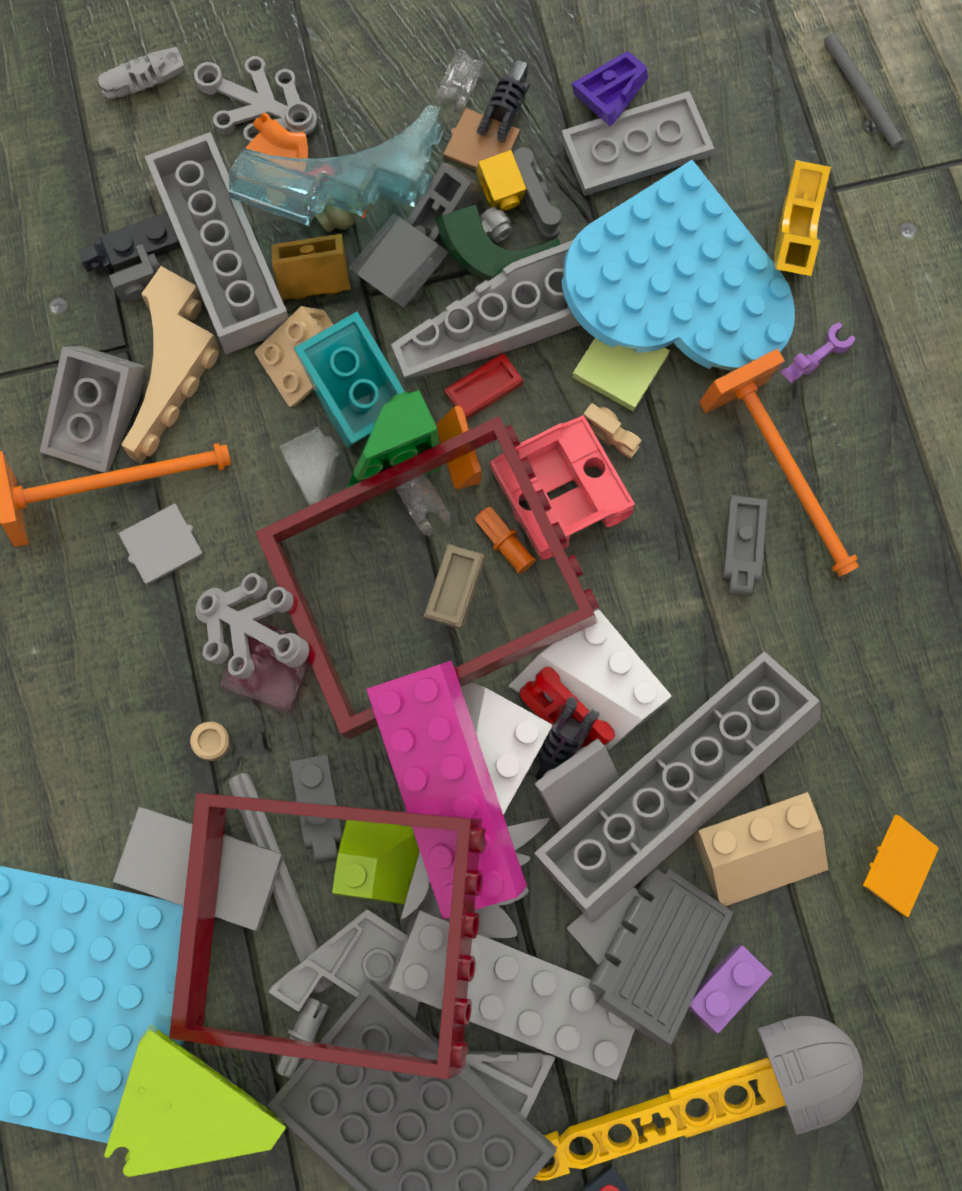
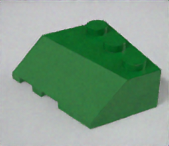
M419 390L412 393H399L383 405L346 488L439 445L438 429ZM441 466L438 467V468H436V469H433V470H431V471H429V472H427V473H425V474H423V475H421V476H419V477H417V478H415V479H412V480H410V481H408V482H406V483H404V484H402V485H400V486H403V485H405V484H407V483H410V482L415 481V480H417V479H419V478H422V477H424V476H426V475H429V474L434 473V472H436V471H438V470H441Z

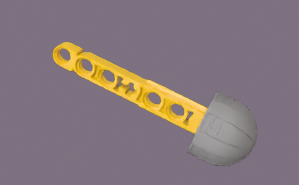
M797 1016L758 1028L767 1058L669 1090L670 1094L570 1126L560 1136L558 1131L544 1135L557 1149L553 1155L554 1162L549 1167L542 1168L534 1179L545 1181L569 1174L570 1168L584 1169L684 1135L686 1138L783 1106L786 1108L796 1135L827 1126L844 1117L852 1109L859 1097L863 1083V1068L858 1050L842 1029L818 1017ZM754 1079L756 1082L757 1089L761 1095L756 1098L755 1092L750 1083V1081ZM739 1085L747 1090L746 1099L736 1105L728 1103L724 1098L726 1090L731 1086ZM694 1098H700L705 1100L709 1107L705 1115L692 1117L685 1110L687 1103ZM659 1113L662 1118H666L664 1119L665 1126L657 1128L655 1123H651L652 1114ZM640 1118L644 1135L638 1136L637 1124L634 1119ZM615 1124H624L631 1130V1136L625 1142L617 1143L608 1136L609 1129ZM576 1137H586L591 1141L593 1147L586 1155H577L569 1147L571 1141Z

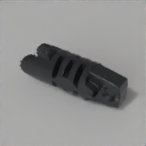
M516 59L508 76L501 75L477 128V134L486 136L493 119L502 122L498 129L497 140L505 143L530 87V84L525 82L528 74V63Z
M572 696L567 699L547 739L543 742L537 753V756L544 759L535 775L536 779L540 780L546 772L557 768L574 756L584 743L600 713L591 709L580 723L576 719L571 718L577 708L578 700Z

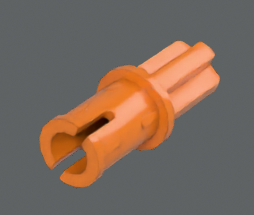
M492 507L483 509L476 516V523L493 542L494 551H500L514 567L518 575L525 572L535 563L536 559L531 556L516 537L518 532L516 530L511 531Z

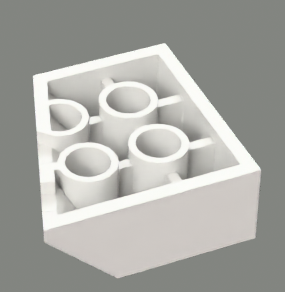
M597 610L594 614L598 623L552 644L539 654L508 687L519 693L520 688L527 682L536 680V674L544 667L553 668L559 674L561 683L589 711L593 709L600 713L597 718L599 721L603 720L611 725L615 732V737L605 745L609 751L665 706L672 696L601 611ZM544 692V696L551 702L552 699Z
M470 682L462 686L461 690L504 815L553 725L486 687Z

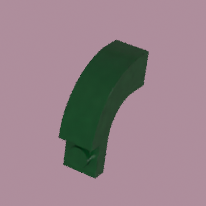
M476 204L435 218L442 241L452 257L469 272L487 280H491L500 274L503 268L512 262L561 245L558 238L519 251L503 249L493 243L485 233Z

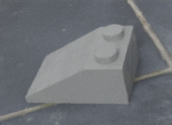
M83 346L62 347L40 452L103 473L109 472L139 402L147 366Z

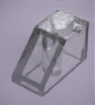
M316 427L279 446L283 459L309 506L329 497L338 471L335 457L340 455L332 437L329 435L324 438L319 427Z

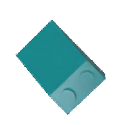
M358 312L353 313L293 348L328 418L347 449L369 437L383 405L388 403L393 396L405 392Z

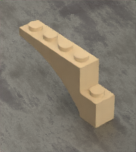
M160 266L141 294L151 312L153 361L143 404L132 428L121 444L127 455L142 464L146 456H151L156 451L160 443L159 437L167 426L170 427L175 423L180 413V406L187 397L190 398L194 395L199 386V378L206 368L210 369L215 364L219 355V347L214 334L190 322V320L193 321L197 318L202 309L203 300L198 287Z

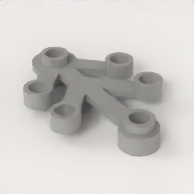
M252 56L245 62L247 76L253 80L257 93L224 79L219 66L212 62L202 63L195 69L194 78L201 92L208 95L219 92L247 104V106L231 111L221 110L214 115V126L219 134L228 135L234 131L235 125L256 119L257 117L259 118L262 113L277 117L278 119L276 120L289 132H304L307 135L317 125L316 112L310 105L300 101L296 90L295 75L289 69L279 70L275 75L276 87L281 93H284L288 106L274 100L266 78L265 62L261 57ZM254 66H260V67H261V68H260L259 70H257V71H252V70H250V69H251L252 67H254ZM283 79H290V80H291V81H290L289 83H287V84L281 83V81H282ZM208 80H214L211 83H206ZM298 119H305L303 122H295ZM222 120L230 121L226 125L219 124ZM253 123L247 125L243 131L247 145L254 139L249 137L252 133H260L254 128Z
M255 573L248 574L243 579L241 586L224 592L219 588H211L205 591L196 604L197 618L207 624L209 641L203 648L204 658L216 665L226 661L229 656V647L224 643L222 623L230 624L234 656L229 660L228 671L239 679L249 678L255 668L254 661L250 658L247 634L273 648L277 660L289 667L300 666L305 662L309 654L308 643L301 637L293 633L280 635L256 622L276 612L284 613L291 608L294 600L293 595L284 588H273L266 600L240 611L232 609V606L250 597L259 599L266 593L267 581ZM257 582L256 587L252 590L253 585ZM283 596L281 602L277 604L278 599ZM244 662L242 669L239 670L240 665Z

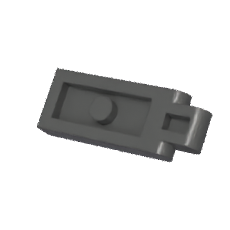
M731 495L729 498L722 578L729 579L728 592L731 594L751 596L754 582L760 583L768 499Z
M328 754L290 761L297 802L338 805ZM299 815L305 849L313 848L315 862L337 859V843L341 842L343 836L340 819Z

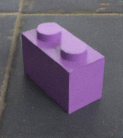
M743 945L734 946L700 983L688 1010L710 1032L718 1034L772 973Z

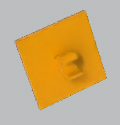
M895 815L881 846L877 847L878 853L874 862L870 863L871 869L863 886L900 914L909 917L939 848L901 816Z

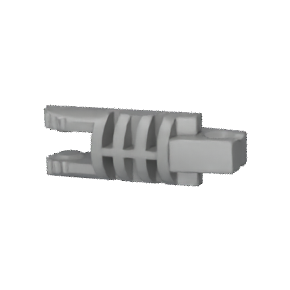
M177 47L148 53L146 56L137 57L138 59H132L125 64H119L118 67L100 74L97 82L104 98L112 100L128 94L133 95L148 87L151 88L156 84H162L185 71L183 59Z

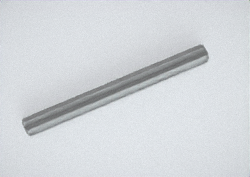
M238 774L229 780L234 796L258 798L248 774ZM240 810L252 843L281 853L265 812ZM283 860L272 893L301 962L318 948V944ZM322 976L312 992L314 994L323 992L332 987L333 982Z

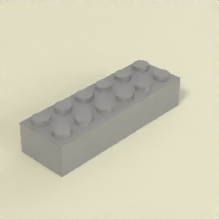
M211 132L144 156L225 355L269 338L288 319V314Z
M420 910L416 911L387 984L389 989L442 1010L449 922ZM477 934L476 938L472 939L471 956H474L476 961L473 980L468 982L467 999H471L472 1002L470 1022L617 1080L635 1028L596 1003L600 995L589 988L591 980Z

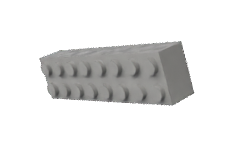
M764 651L540 847L534 854L541 867L583 914L594 923L821 720L820 700Z

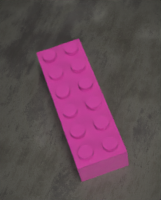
M452 660L367 688L366 690L407 812L482 819V828L486 830V846L484 852L479 853L478 870L482 871L483 885L480 895L476 896L475 910L517 898L527 885ZM412 826L442 919L449 918L457 830Z

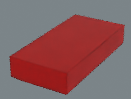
M502 353L444 389V394L453 407L459 405L460 408L462 407L465 418L468 420L522 386L523 379L506 355Z

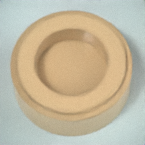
M204 722L198 725L192 732L190 739L191 748L203 760H218L229 750V733L219 723Z

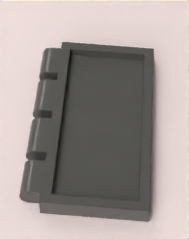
M654 868L643 879L638 889L640 896L634 897L621 922L624 928L620 927L617 929L604 954L608 961L602 960L589 983V988L600 995L596 1003L665 1049L672 1044L733 915V911L672 870L667 869L665 872H661Z

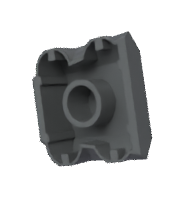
M393 213L349 266V269L404 308L407 304H413L419 300L423 294V284L431 274L439 271L443 265L444 258L449 252Z

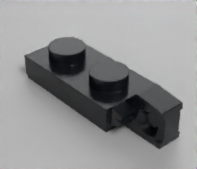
M165 212L102 235L94 240V244L78 250V254L87 272L100 267H104L105 270L114 268L116 272L142 262L136 248L138 245L143 244L147 255L154 253L156 257L176 250L181 246L168 214Z

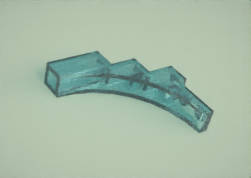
M428 104L417 120L402 133L379 146L355 154L332 158L297 159L268 155L243 148L229 170V198L307 226L310 225L316 213H322L325 204L360 216L364 214L369 203L374 204L379 194L415 206L420 195L426 193L427 187L432 181V174L428 173L429 160L432 151L431 146L432 144L438 145L444 129V125L439 123L441 108Z

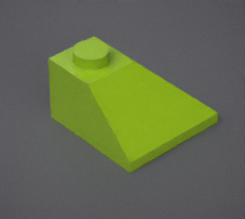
M347 820L338 852L332 893L341 897L405 905L420 852L413 828L404 825Z

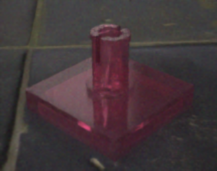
M256 621L259 624L269 628L270 630L280 635L290 633L288 631L279 629L266 623ZM247 634L250 658L255 665L254 672L247 679H239L230 674L227 666L219 686L226 691L291 714L311 665L308 657L300 666L289 667L277 660L273 648ZM244 662L240 665L239 670L242 669Z

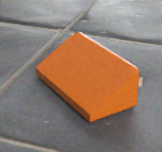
M460 405L450 410L436 425L440 443L469 430ZM476 450L447 463L455 489L459 490L477 485L482 481V469Z

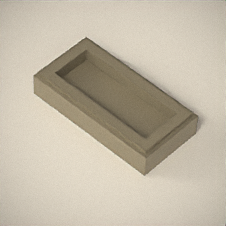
M447 545L424 614L427 620L463 629L486 559L484 554Z

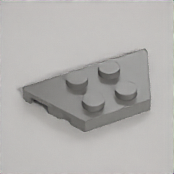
M468 1051L466 1055V1065L525 1119L555 1060V1055L547 1052Z

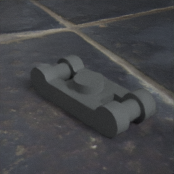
M519 148L514 152L513 156L526 187L523 201L539 236L544 241L557 239L560 232L561 212L555 206H550L548 188L544 181L539 182L532 167L534 163L533 152L528 148Z

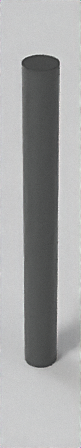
M836 34L828 35L824 39V44L891 148H898L904 143V139Z

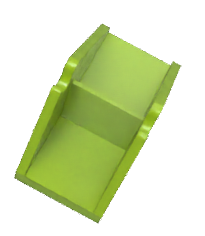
M150 1024L140 1037L104 1156L109 1158L118 1147L127 1148L129 1151L125 1156L126 1164L123 1167V1173L127 1177L268 1151L272 1149L286 1127L273 1111Z

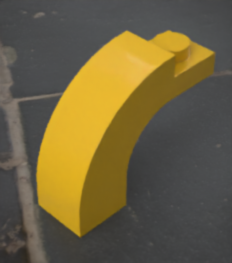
M795 160L778 227L774 252L775 269L812 276L820 240L817 239L819 216L831 167Z

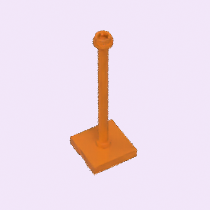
M777 348L715 380L699 403L707 414L736 398L739 401H744L834 559L836 565L831 567L832 571H836L838 576L841 577L859 567L856 562L858 558L856 554L851 557L847 554L756 394V391H758L757 387L767 383L775 371L785 362Z
M219 443L213 444L214 451L27 489L17 486L16 477L3 452L0 451V524L14 547L28 545L29 541L22 512L23 508H27L28 503L218 465L219 471L225 470L224 467L231 466L227 444L220 446Z

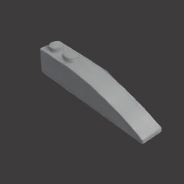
M573 240L512 262L503 268L500 274L475 287V291L460 301L457 299L447 306L444 312L432 320H426L392 343L391 348L404 379L472 363L579 326L580 323L567 305L561 282L564 277L565 261L563 260Z

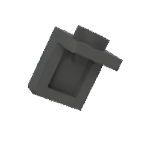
M143 244L136 246L142 261L141 264L109 275L121 303L142 299V292L160 268L155 254L147 255Z

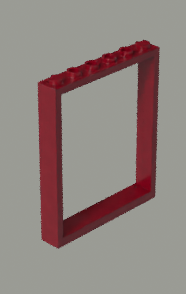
M499 416L255 532L278 587L284 588L293 595L294 600L291 608L288 610L299 637L308 643V659L338 730L347 739H352L377 727L378 723L372 707L355 715L282 545V541L496 439L505 454L579 610L454 668L460 687L598 623L594 614L595 611L600 609L591 588L583 591L578 580L579 577L584 575L575 555L566 556L562 544L568 542L558 521L551 524L546 514L547 511L552 509L543 489L535 491L530 479L536 477L527 456L522 459L519 458L515 447L521 445L512 425L504 427Z
M196 793L169 1039L447 1080L460 1074L461 1069H464L466 1065V1055L468 1053V1044L463 1042L465 1025L469 1024L472 1013L471 999H467L468 982L473 980L476 967L475 957L471 956L472 939L476 938L479 929V915L474 913L476 896L480 895L483 885V874L481 870H478L479 853H483L486 846V830L482 828V819ZM226 808L457 830L437 1060L203 1027Z

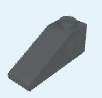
M443 162L406 222L441 245L443 241L435 218L472 206L483 186L457 167Z

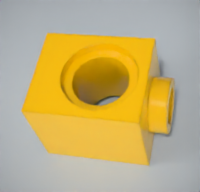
M509 150L478 162L476 175L480 185L483 186L482 190L489 208L496 207V209L500 208L502 211H507L517 207L521 203L520 200L524 197L526 187L512 151Z

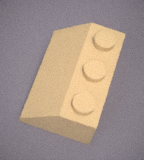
M808 792L703 828L692 834L716 901L724 906L829 870L823 829Z

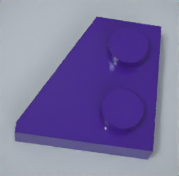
M626 51L573 82V94L611 126L648 79L647 66L629 51Z

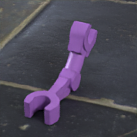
M838 322L829 329L825 338V345L812 355L804 356L802 353L798 354L794 358L795 361L788 368L783 369L781 374L792 384L803 374L810 375L832 351L835 353L848 351L856 338L852 335L846 341H839L835 335L840 332L843 325Z

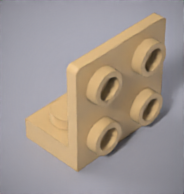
M301 306L255 350V355L290 407H296L314 390L293 348L334 325L324 310Z

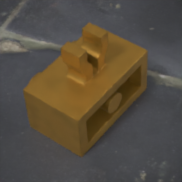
M342 234L272 244V267L282 300H299L307 296L323 293L337 294L343 290L351 289L349 267Z

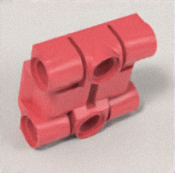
M584 415L566 423H560L521 442V445L515 447L519 458L522 459L527 456L536 477L530 479L535 491L543 489L552 509L547 511L546 514L551 524L558 521L568 542L562 544L564 550L569 546L570 535L602 520L605 527H612L633 514L635 503ZM505 454L499 455L490 461L489 467L512 507L514 518L525 529L540 559L546 560L553 557L532 511L525 510L519 505L526 498ZM595 467L602 472V475L598 478H591L585 474L584 470ZM571 481H575L576 488L552 500L549 499L547 493Z

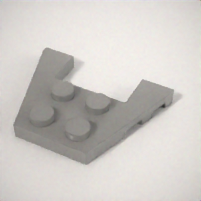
M367 909L362 911L275 982L268 991L299 1012L320 978L324 976L356 998L368 983L373 980L414 1018H416L418 1006L421 1002L391 990L387 986L407 935Z

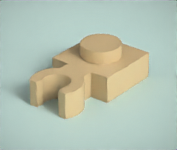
M591 403L583 413L599 440L609 447L613 444L623 455L630 459L634 456L642 440L634 433L621 428V423L611 410L605 407L599 408Z

